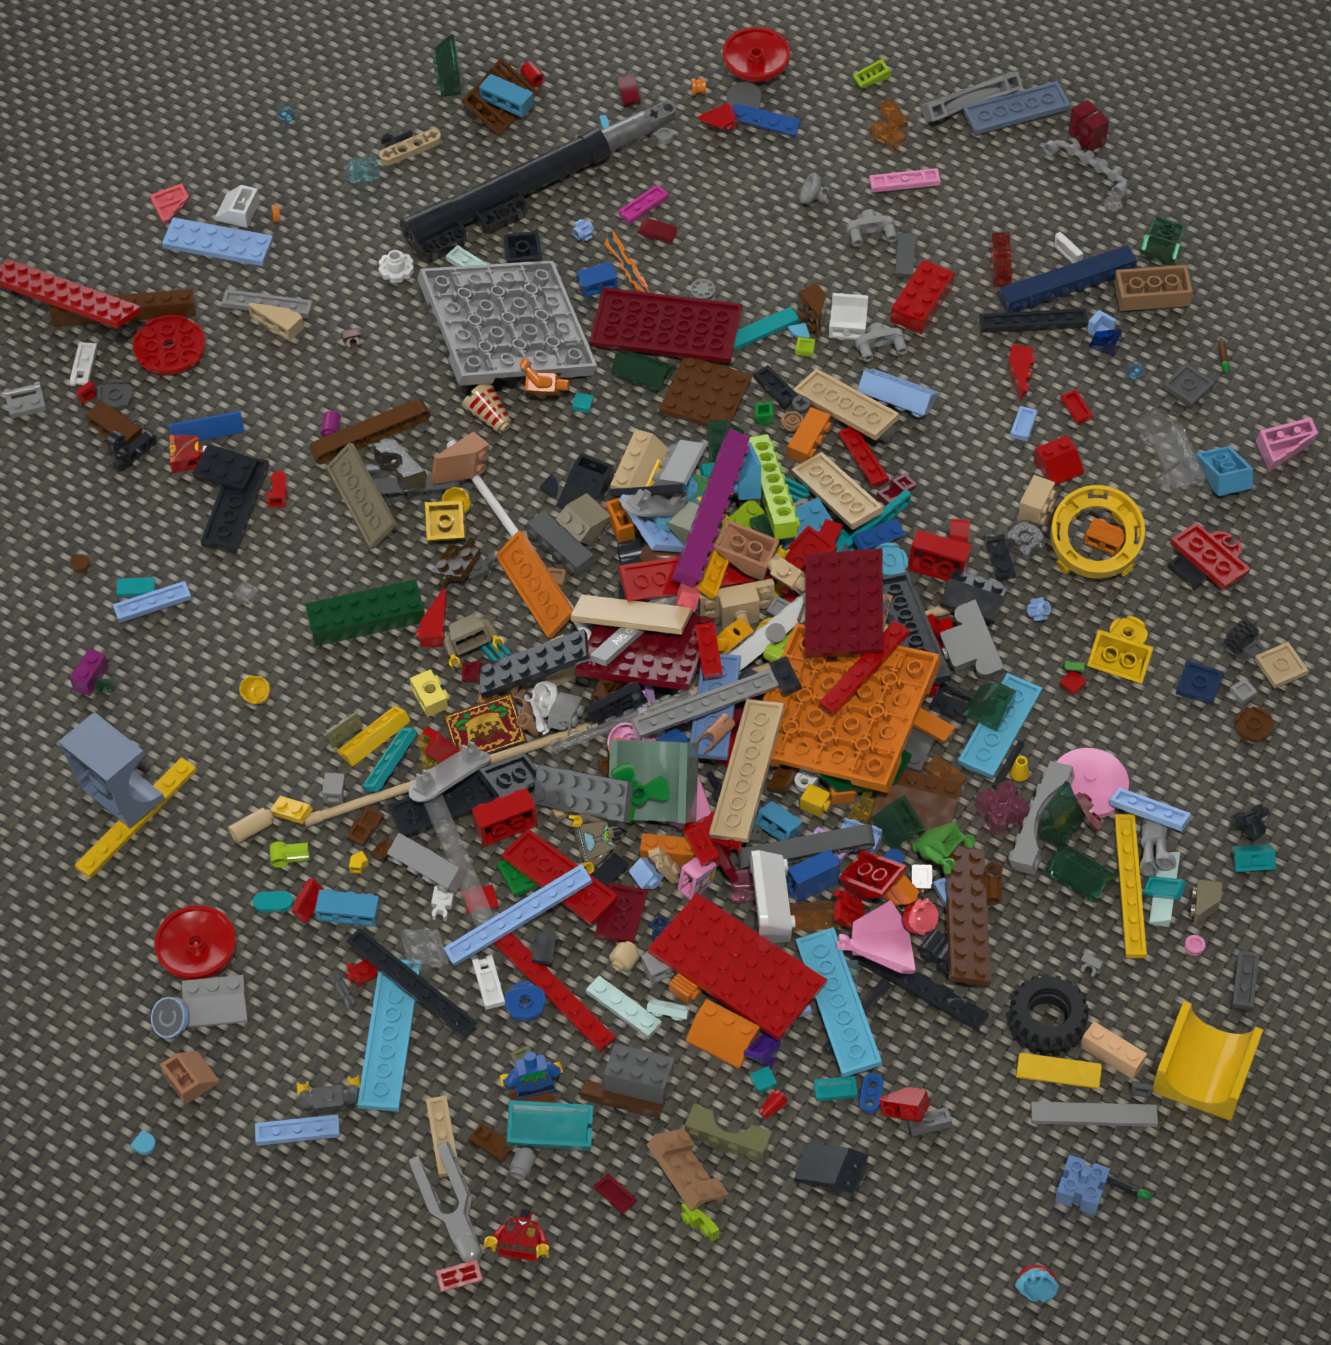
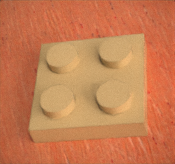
M1289 642L1258 654L1254 659L1274 689L1307 675L1309 671Z

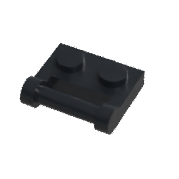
M948 681L941 682L937 693L929 705V710L964 724L975 706L979 694L969 693L950 685ZM948 691L969 701L965 703L944 693Z

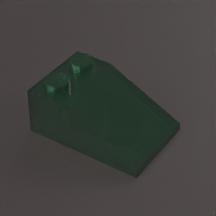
M1154 216L1145 235L1140 254H1144L1147 258L1161 259L1164 263H1175L1188 225Z
M1068 781L1064 782L1044 808L1039 839L1059 851L1063 845L1067 846L1072 839V833L1074 831L1077 832L1083 823L1081 821V808Z

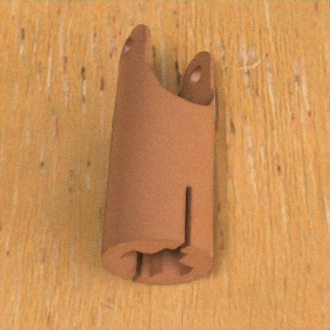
M723 713L697 738L695 742H699L702 738H709L713 742L705 750L704 754L709 752L735 726L734 720L728 714Z

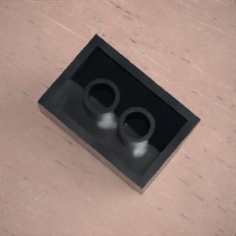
M954 569L940 606L955 611L958 606L976 599L984 621L994 624L1004 605L1008 587L999 582H992L981 576H974L963 570Z

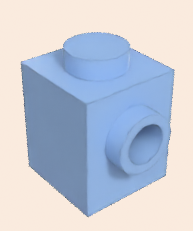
M639 858L629 870V873L641 889H655L660 885V881L664 877L656 869L655 862L650 858Z

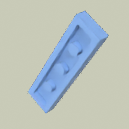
M183 581L113 604V608L119 623L191 600V595L186 582Z
M1120 787L1110 799L1111 806L1179 831H1183L1191 819V813Z
M338 1114L255 1123L257 1146L340 1137Z

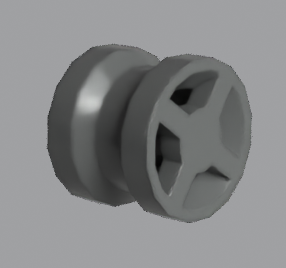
M799 395L792 401V411L799 412L805 418L810 409V400L806 396Z

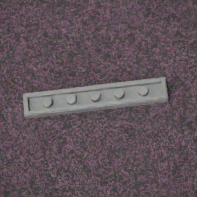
M1031 1102V1124L1157 1127V1105Z

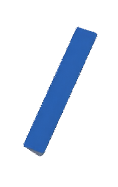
M241 411L168 425L170 435L198 436L200 441L244 432Z

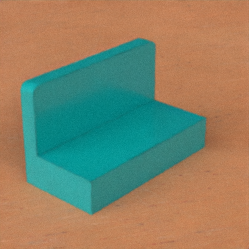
M1270 844L1231 847V851L1234 854V870L1236 872L1276 869L1275 849Z

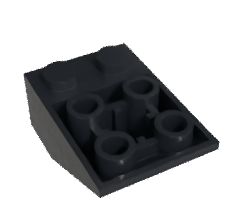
M580 453L571 468L557 502V507L564 509L567 504L586 493L600 503L614 478V465Z

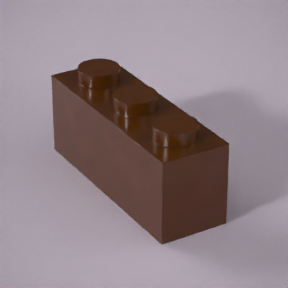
M103 401L99 402L86 414L89 426L107 438L113 431L118 430L125 435L127 445H129L142 434V428L138 423H133L125 414H120L112 405H107Z

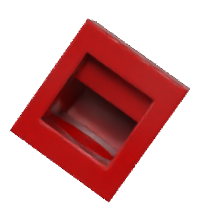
M276 471L270 476L272 492L266 493L268 508L287 506L288 484L286 474L282 471Z

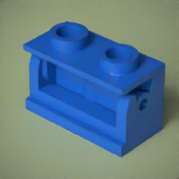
M607 262L577 271V284H579L583 297L587 298L602 293L603 287L617 289V276L611 263Z

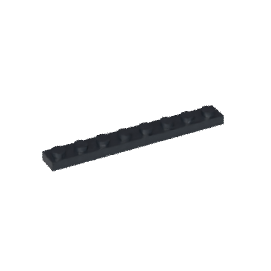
M361 928L346 940L347 946L463 1040L479 1027L477 1021Z
M842 950L845 957L880 977L888 979L894 985L979 1032L989 1017V1012L916 971L913 974L899 973L864 956L852 955L851 950Z

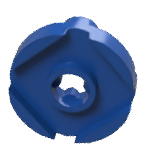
M527 981L516 983L511 987L508 994L506 993L505 1008L514 1021H532L543 1015L546 1006L545 994L534 983ZM523 998H527V1001H531L530 1003H528V1005H523L520 1003L523 1002Z

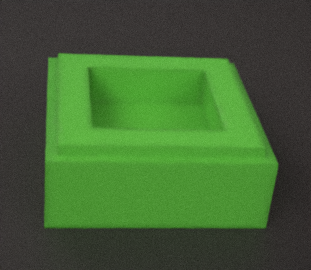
M1064 661V668L1066 670L1083 671L1085 663L1083 661Z

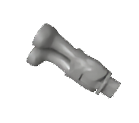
M1146 818L1142 824L1141 845L1144 848V852L1139 866L1140 873L1144 876H1154L1158 872L1157 865L1165 871L1175 869L1176 859L1166 850L1167 827ZM1153 845H1156V858H1155V859H1154V854H1153Z

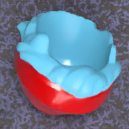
M1031 1265L1023 1268L1019 1272L1015 1284L1022 1295L1034 1302L1038 1300L1042 1303L1049 1302L1058 1290L1054 1272L1042 1265Z

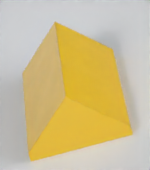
M1098 630L1087 666L1142 684L1151 662L1154 647Z

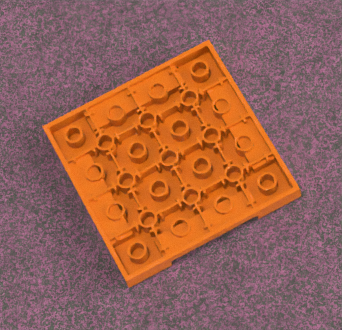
M796 623L782 657L787 656L802 689L784 696L780 686H778L777 689L766 692L763 701L784 703L785 705L770 765L780 767L781 764L850 780L852 785L889 793L902 762L901 754L925 695H929L941 666L940 655L898 646L840 711L833 715L821 707L819 701L863 654L806 658L805 625Z

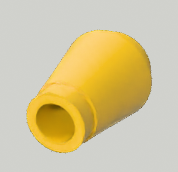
M1019 756L1010 770V775L1016 782H1023L1029 777L1030 773L1027 759Z

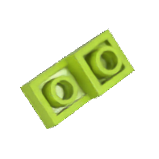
M685 1203L682 1204V1213L680 1215L686 1225L690 1224L693 1230L699 1227L704 1237L708 1236L712 1242L719 1238V1228L706 1214L699 1209L690 1211Z

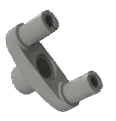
M872 209L863 211L859 219L849 222L846 227L854 247L863 245L861 234L885 231L889 243L897 240L896 225L893 217L876 216L875 211Z
M881 323L871 324L867 329L868 333L859 336L855 340L857 350L860 351L864 362H871L874 356L870 348L894 344L898 355H904L908 352L903 331L899 328L884 329Z

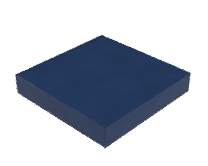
M1186 661L1176 695L1213 705L1224 671Z

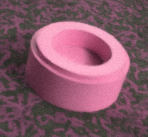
M1190 935L1185 941V951L1192 956L1201 955L1205 949L1204 939L1199 935Z

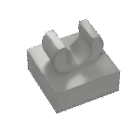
M1084 953L1081 961L1085 962V964L1082 965L1081 972H1085L1089 966L1092 968L1090 976L1094 977L1097 974V968L1103 969L1105 962L1088 953Z

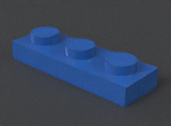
M894 519L853 535L852 538L858 550L873 549L880 544L905 536V533L898 519Z

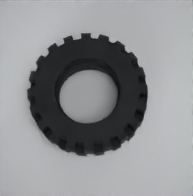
M1043 974V977L1040 978L1036 975L1031 978V981L1025 980L1022 982L1021 987L1016 988L1010 1002L1008 1019L1009 1028L1013 1031L1012 1036L1015 1040H1020V1045L1023 1048L1029 1047L1030 1052L1034 1054L1037 1051L1041 1052L1042 1056H1047L1048 1053L1056 1056L1060 1054V1051H1063V1053L1070 1051L1071 1046L1076 1047L1085 1033L1089 1012L1085 995H1080L1081 989L1077 985L1072 986V981L1068 979L1062 980L1061 976L1058 975L1050 977V974ZM1040 1004H1051L1059 1007L1067 1016V1020L1057 1026H1045L1036 1022L1029 1011Z

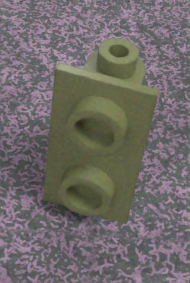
M357 712L347 714L344 719L338 722L337 726L334 725L330 729L325 730L322 736L325 741L329 740L332 748H335L360 730L363 725Z

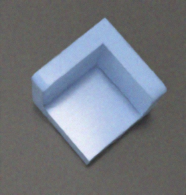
M1098 310L1089 320L1087 332L1105 342L1115 331L1117 320Z

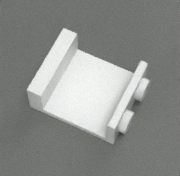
M833 293L829 338L856 340L859 336L865 334L868 296Z

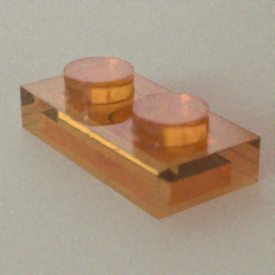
M894 98L878 103V109L892 131L908 126V121Z

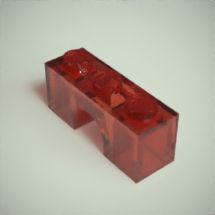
M993 232L990 244L991 260H993V287H1004L1010 285L1012 281L1009 232Z

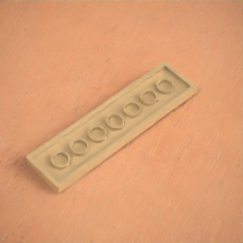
M746 700L709 832L710 838L749 842L783 718L784 703Z

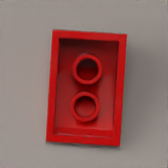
M862 850L840 875L839 879L850 895L861 899L884 897L905 872L907 866Z

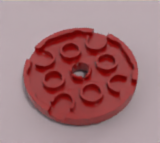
M163 315L149 320L145 323L146 326L137 331L133 340V350L137 362L147 371L163 376L184 373L195 366L202 358L206 346L201 327L196 322L193 323L187 317L181 315ZM167 343H173L170 348L165 346Z

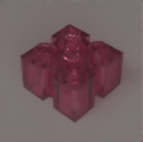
M1012 779L998 784L995 791L989 788L976 794L975 807L982 818L987 816L986 825L993 836L1007 831L1010 824H1013L1014 827L1021 825L1024 818L1029 814L1030 808L1023 797L1018 798L1019 790Z

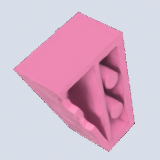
M1311 417L1259 432L1256 443L1268 472L1314 443L1318 432Z

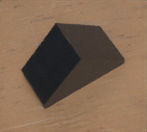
M536 931L532 955L533 963L552 965L559 942L557 934Z

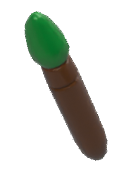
M1220 338L1221 367L1225 373H1228L1230 364L1228 363L1226 343L1223 338Z

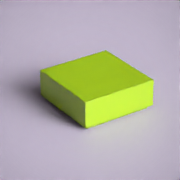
M798 337L795 355L813 357L816 339Z

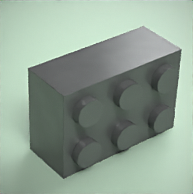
M614 1044L603 1076V1090L663 1105L673 1076L675 1058Z

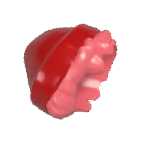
M928 898L925 900L918 899L909 903L903 912L904 925L909 932L925 936L927 932H931L936 928L939 912Z

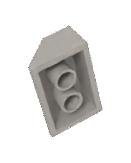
M679 440L676 444L672 443L666 450L667 456L659 464L661 466L660 470L658 469L652 477L654 481L651 486L686 485L707 445ZM674 493L661 495L670 498Z
M243 975L182 981L183 1005L187 1007L189 1016L186 1028L248 1022L246 984Z

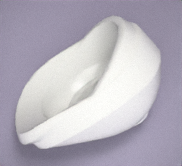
M542 681L535 685L533 691L539 695L537 705L542 713V719L548 717L549 711L559 695V691L554 683Z

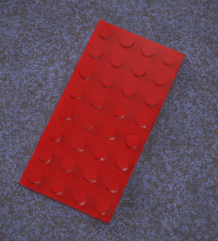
M698 893L692 897L648 948L650 955L745 1019L760 1026V1029L778 1041L827 984L825 977L763 936H759L757 932Z

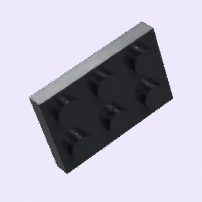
M208 443L193 471V476L244 493L259 461L256 458Z
M635 681L626 684L624 688L616 692H610L606 697L598 701L591 702L585 709L598 730L648 704V701L638 682Z
M522 753L481 768L477 775L492 795L498 798L512 794L516 790L525 788L528 789V792L534 790L537 768L528 756Z

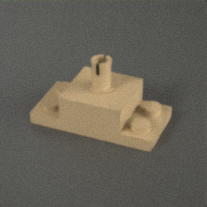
M773 578L719 589L717 596L713 599L700 593L699 616L719 617L722 629H725L741 617L749 626L751 623L759 622V609L768 608L774 599Z

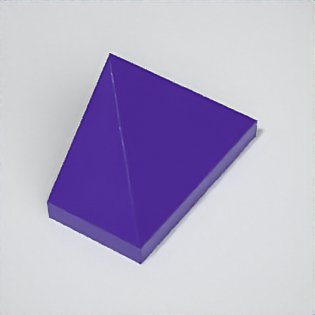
M762 1034L744 1051V1055L772 1069L781 1039L778 1041L772 1036Z

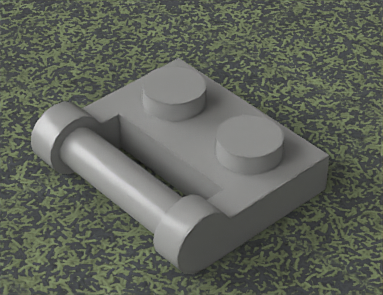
M39 381L34 382L33 385L21 388L4 389L11 419L46 411ZM35 391H36V393H37V394H32V395H28V396H24V397H20V398H15V399H12V398H11V397H14V396L23 395V394H27V393H31V392H35Z

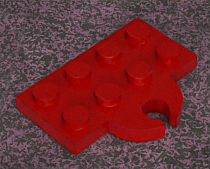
M1196 522L1170 541V544L1223 590L1249 574L1251 569L1239 559L1242 550L1240 541L1236 540L1234 545L1226 543L1232 540L1233 535L1230 533L1219 531L1210 534Z

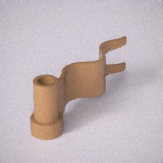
M526 683L522 684L518 694L519 686L512 688L513 698L523 705L522 714L516 720L517 725L534 736L540 735L541 732L537 730L536 722L533 720V708L523 699L527 689Z

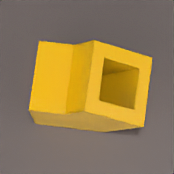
M360 851L351 856L349 870L350 873L362 874L363 869L368 867L369 864L363 851Z

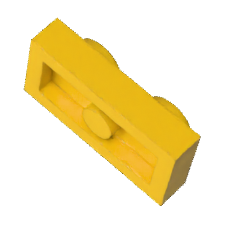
M280 796L270 809V812L273 816L303 824L313 809L310 804Z

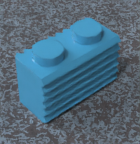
M771 800V802L759 810L755 824L781 841L796 837L800 833L803 821Z

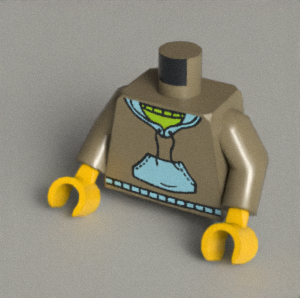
M587 812L579 815H569V818L574 819V822L569 826L574 828L581 859L587 861L580 863V865L582 864L583 867H586V872L591 874L594 868L613 849L612 839L622 836L620 826L608 827L606 820L601 817L592 816Z

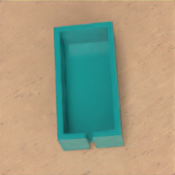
M509 1100L506 1147L590 1151L593 1105Z

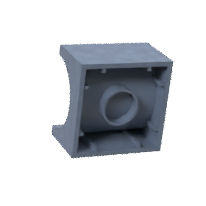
M95 712L58 741L80 788L128 828L164 799L163 793L134 771L135 766L145 756L144 751Z

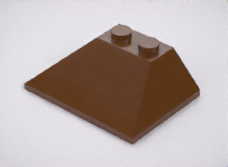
M502 58L494 64L488 73L461 100L467 108L498 136L518 115L484 101L480 97L479 86L486 78L492 74L533 92V97L539 93Z

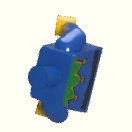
M527 1052L524 1054V1059L515 1061L514 1069L509 1074H503L499 1077L501 1087H514L517 1099L555 1091L553 1077H557L560 1073L564 1072L560 1062L552 1063L551 1061H546L544 1055L536 1056L534 1052Z

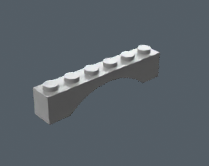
M1009 72L920 106L925 122H933L961 110L963 106L1022 89L1023 86L1019 72Z
M1050 761L1048 768L1045 767L1043 780L1036 788V797L1030 802L1029 814L1023 820L1022 831L1017 834L1015 848L1009 854V861L1013 870L1031 875L1036 874L1042 859L1037 844L1040 822L1049 807L1069 792L1075 778L1073 766Z

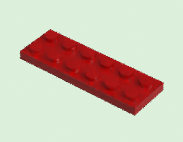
M529 828L501 854L503 860L540 888H543L578 866ZM588 873L593 883L560 903L592 926L618 900V895Z

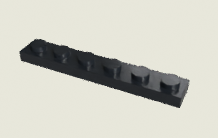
M1086 308L979 314L981 332L1088 327Z

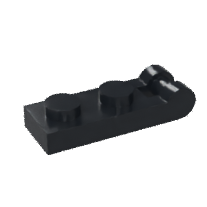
M769 365L754 373V379L779 403L783 410L787 409L793 399L798 396Z
M1000 532L994 536L990 534L984 535L985 546L996 580L1014 579L1016 573L1008 552L1004 533ZM998 542L997 546H993L992 543Z

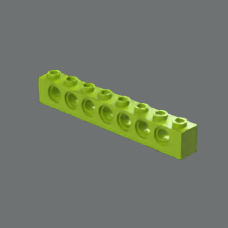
M768 434L750 437L749 442H751L761 463V497L774 538L796 537L797 529L800 528L799 517H796V508L793 506L792 496L789 495L788 484H785V475L782 473L781 463L778 462V454L775 452L774 442L770 441Z

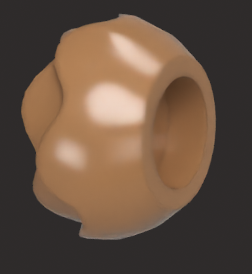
M797 411L786 412L781 419L782 426L789 432H796L803 421V416Z

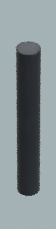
M1017 742L992 784L993 789L999 790L1016 758L1025 746L1023 742Z

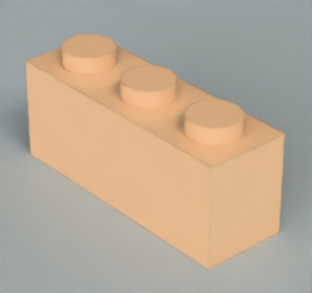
M1094 1021L1082 1038V1049L1133 1080L1145 1063L1147 1053Z

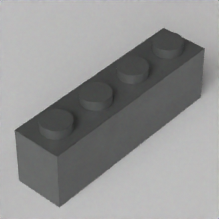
M544 510L527 522V535L529 538L539 543L542 550L549 552L557 563L560 562L569 574H573L578 578L594 566V555Z

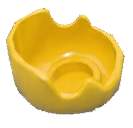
M450 488L442 496V501L462 500L465 505V514L471 507L470 497L462 488Z
M249 675L241 681L239 691L245 701L258 705L268 700L271 688L270 683L265 678Z

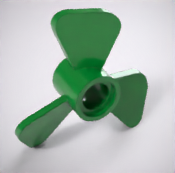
M624 763L611 771L615 779L633 782L629 822L634 818L636 804L644 803L648 797L662 801L669 799L668 782L662 776L644 785L639 780H636L635 769L631 763ZM640 788V792L637 795H633L635 789Z

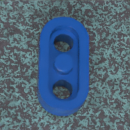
M869 1073L863 1079L859 1107L864 1113L873 1114L880 1107L879 1099L882 1097L884 1081L879 1074ZM875 1084L876 1087L871 1088L869 1085ZM866 1103H872L873 1105L867 1106Z

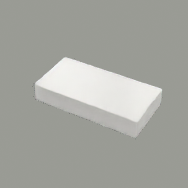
M1061 232L1055 234L1054 247L1072 264L1081 261L1083 252Z

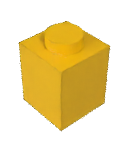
M808 784L800 798V809L820 818L824 812L829 811L832 804L830 792Z

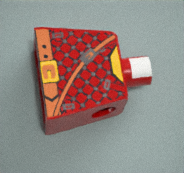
M169 435L172 474L195 469L206 446L200 445L198 436Z

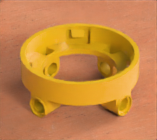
M1103 485L1082 487L1067 495L1057 507L1051 525V543L1058 557L1056 564L1065 574L1073 571L1078 575L1088 578H1108L1117 574L1124 577L1135 566L1134 561L1140 553L1145 537L1144 519L1136 503L1122 491ZM1091 493H1093V495H1104V494H1106V495H1107V499H1103V498H1089V499H1088V494H1091ZM1093 507L1107 509L1112 512V517L1118 524L1124 525L1126 540L1123 548L1117 555L1107 560L1093 561L1080 556L1072 548L1068 538V527L1082 510ZM1058 524H1060V528H1059V540H1060V541H1058V538H1057V535H1058ZM1134 527H1139L1137 528V538H1140L1139 544H1134Z

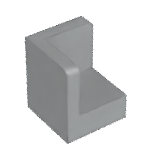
M325 773L322 789L324 803L343 804L344 774Z

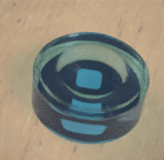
M282 106L277 111L278 119L281 122H290L295 117L294 109L290 106Z
M1138 362L1130 363L1126 374L1132 380H1140L1144 377L1145 367Z

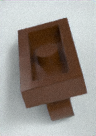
M482 1123L478 1125L469 1137V1142L501 1163L506 1160L515 1148L506 1147L507 1139Z

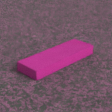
M657 184L618 210V215L628 224H631L667 200L669 194Z

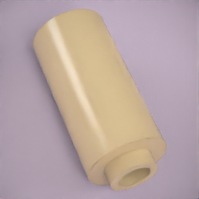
M262 807L228 826V830L234 841L238 844L272 825L271 820L274 818L269 809L265 810Z

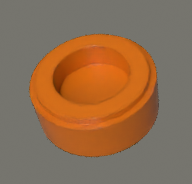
M271 205L273 223L280 221L278 205Z

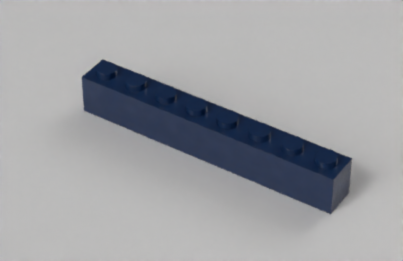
M1126 245L1001 287L999 301L1006 312H1019L1023 309L1034 307L1037 304L1049 302L1055 298L1067 296L1070 293L1114 280L1116 270L1136 269L1137 259L1129 246Z

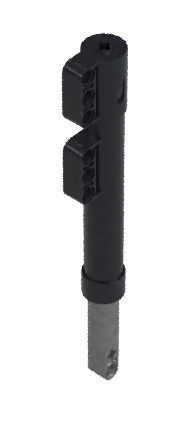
M666 100L602 130L593 128L582 133L576 139L451 198H445L400 220L402 233L409 246L416 251L423 262L431 263L442 258L457 245L461 248L465 246L467 232L463 226L464 224L475 220L483 233L491 234L523 219L527 210V202L523 196L588 165L599 163L609 158L611 151L671 122L675 116L676 104L673 101Z

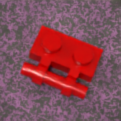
M836 889L834 896L839 901L835 902L834 920L852 930L853 922L866 915L862 912L866 905L858 897L850 896L849 892Z

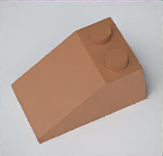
M472 432L434 456L431 483L438 484L469 479L482 474L486 469L489 443L475 432Z
M727 520L713 549L745 574L759 580H764L769 570L767 568L769 561L776 553L780 540Z

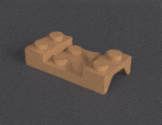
M684 1128L655 1134L647 1144L648 1148L690 1211H694L705 1202L713 1200L717 1205H720L728 1196V1192L719 1179H710L691 1149L695 1144Z

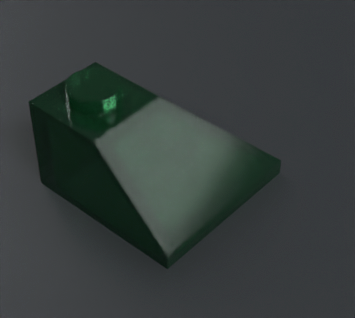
M999 682L980 685L963 712V716L998 731L1015 703L1017 690Z

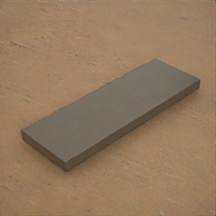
M348 443L326 468L369 548L374 549L392 531L397 523L354 444Z

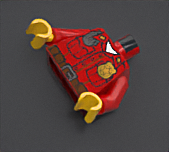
M521 1209L518 1218H508L505 1224H502L491 1236L486 1237L483 1249L492 1247V1252H496L497 1247L499 1257L538 1262L540 1255H546V1258H549L548 1239L544 1230L538 1227V1222L531 1221L532 1212L530 1210Z

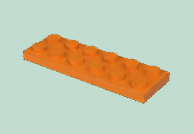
M518 530L496 554L497 560L548 638H553L571 619L574 609L525 533Z

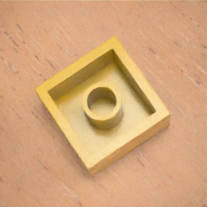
M462 500L425 502L426 532L429 542L466 539L465 505Z

